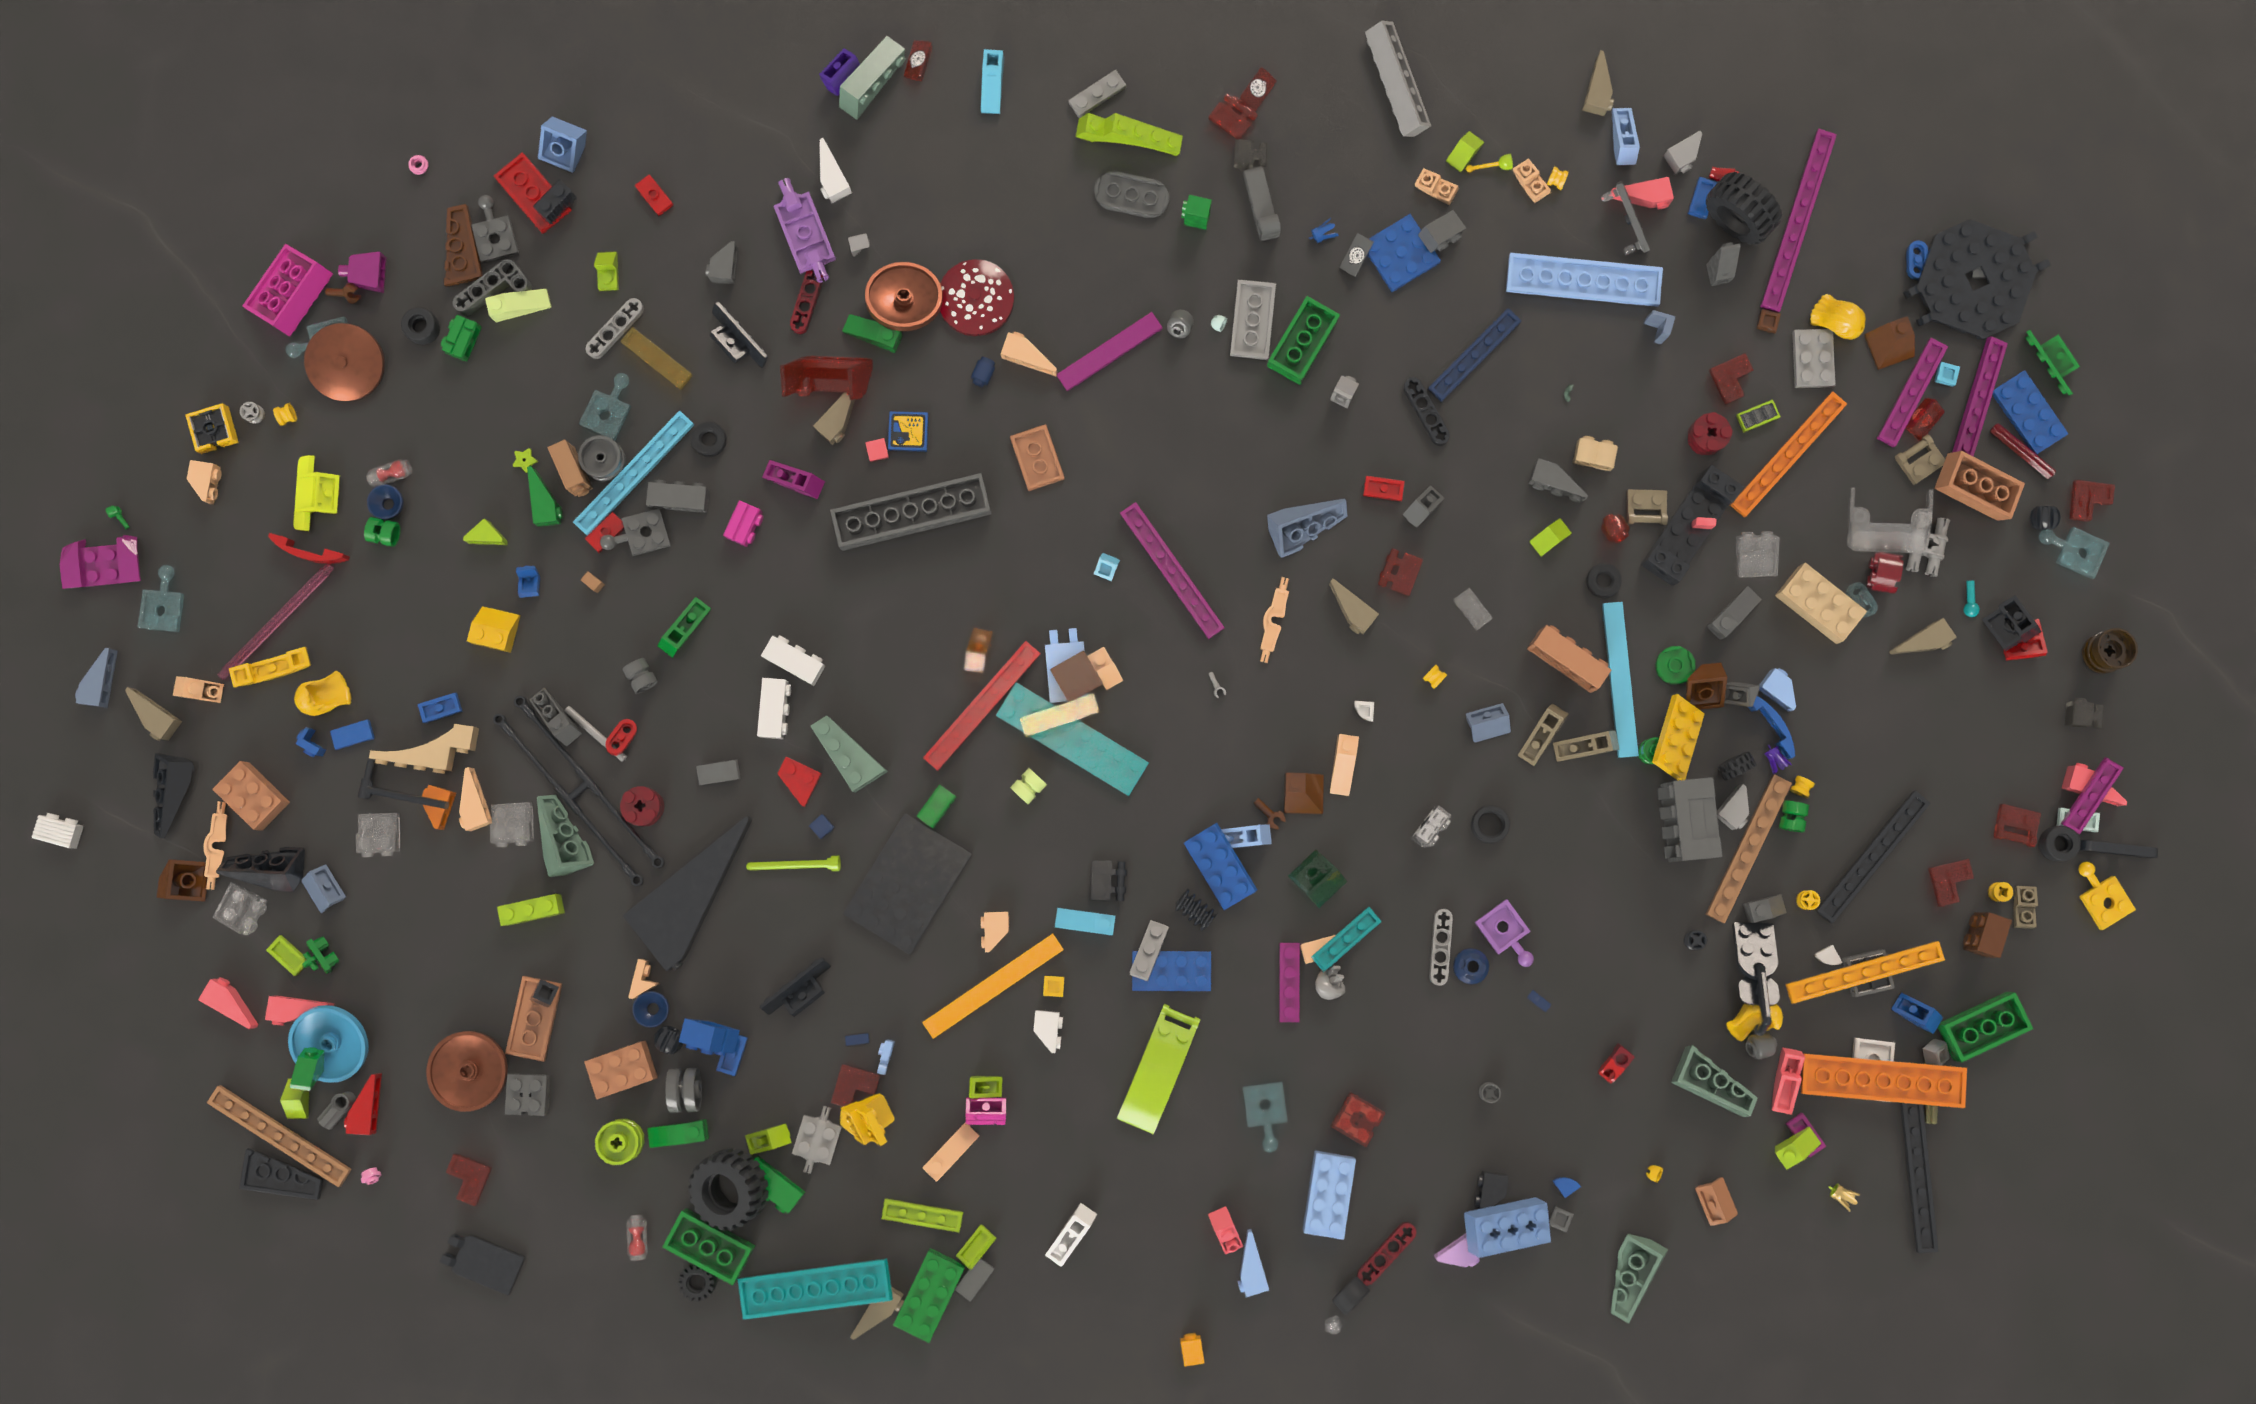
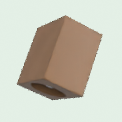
M589 571L581 579L583 583L596 593H599L605 586L602 581Z

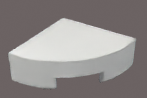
M1354 701V707L1358 715L1366 721L1373 722L1374 702Z
M1833 945L1814 954L1819 961L1825 964L1838 965L1843 963Z

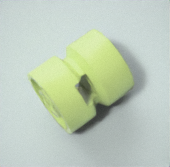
M1030 768L1021 775L1022 780H1017L1010 787L1028 805L1035 798V793H1040L1047 786Z

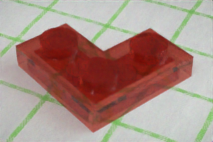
M1746 353L1709 370L1725 405L1744 396L1737 378L1753 371Z
M2082 480L2073 481L2070 519L2091 521L2094 503L2113 504L2115 485Z
M1969 859L1928 868L1938 906L1960 902L1955 883L1974 878Z
M842 1064L831 1103L843 1107L851 1104L856 1090L875 1095L881 1075Z
M453 1154L446 1173L464 1180L456 1199L476 1206L492 1167L459 1154Z

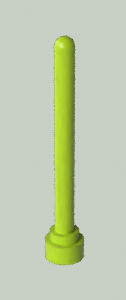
M831 856L827 860L749 862L746 868L748 870L827 868L831 871H840L841 860L840 856Z

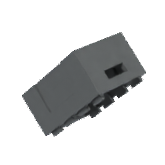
M1713 777L1659 784L1660 788H1657L1658 800H1661L1662 808H1659L1660 820H1664V827H1661L1662 837L1666 839L1667 846L1664 847L1665 859L1668 858V862L1722 857Z

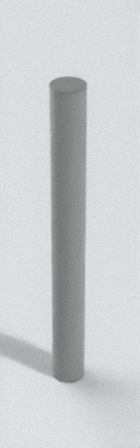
M568 706L564 712L606 748L607 738L573 708ZM624 753L620 755H614L621 762H623L627 758V756Z

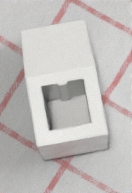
M1036 1010L1034 1032L1050 1052L1055 1053L1056 1048L1060 1049L1061 1037L1057 1036L1058 1029H1062L1063 1017H1059L1060 1012Z

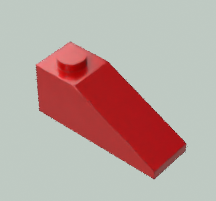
M381 1073L370 1076L348 1112V1116L344 1121L346 1134L372 1135L376 1133Z

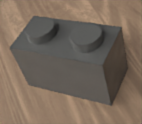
M1454 210L1426 225L1418 236L1430 253L1436 250L1440 252L1449 245V242L1455 243L1463 237L1461 234L1466 227Z

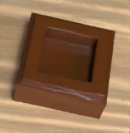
M1762 309L1756 329L1776 333L1781 314Z

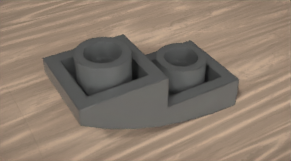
M738 759L696 766L699 785L741 779Z

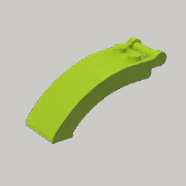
M1166 1004L1162 1007L1117 1117L1118 1120L1151 1134H1154L1201 1020L1197 1017L1192 1018L1175 1011ZM1167 1015L1190 1025V1030L1164 1020L1165 1016Z

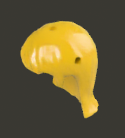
M1828 294L1821 296V299L1814 305V309H1812L1810 314L1811 325L1825 327L1844 339L1852 340L1859 337L1865 328V313L1860 307L1851 302L1836 300Z
M334 671L326 678L302 683L297 688L294 696L296 707L302 713L311 716L327 713L340 705H350L352 700L345 678L338 671Z
M1744 1004L1737 1016L1732 1021L1727 1022V1029L1734 1038L1742 1042L1755 1026L1761 1023L1760 1007ZM1776 1004L1770 1006L1772 1023L1767 1031L1771 1028L1778 1030L1782 1026L1783 1013Z

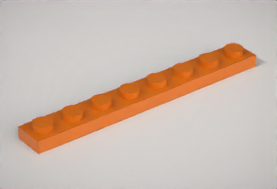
M1832 391L1744 488L1731 506L1745 518L1842 411L1847 403Z

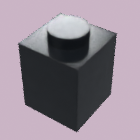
M540 979L530 1000L548 1008L559 987Z

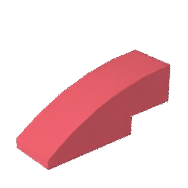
M1782 1047L1774 1083L1772 1111L1792 1115L1802 1080L1800 1074L1805 1060L1802 1051Z

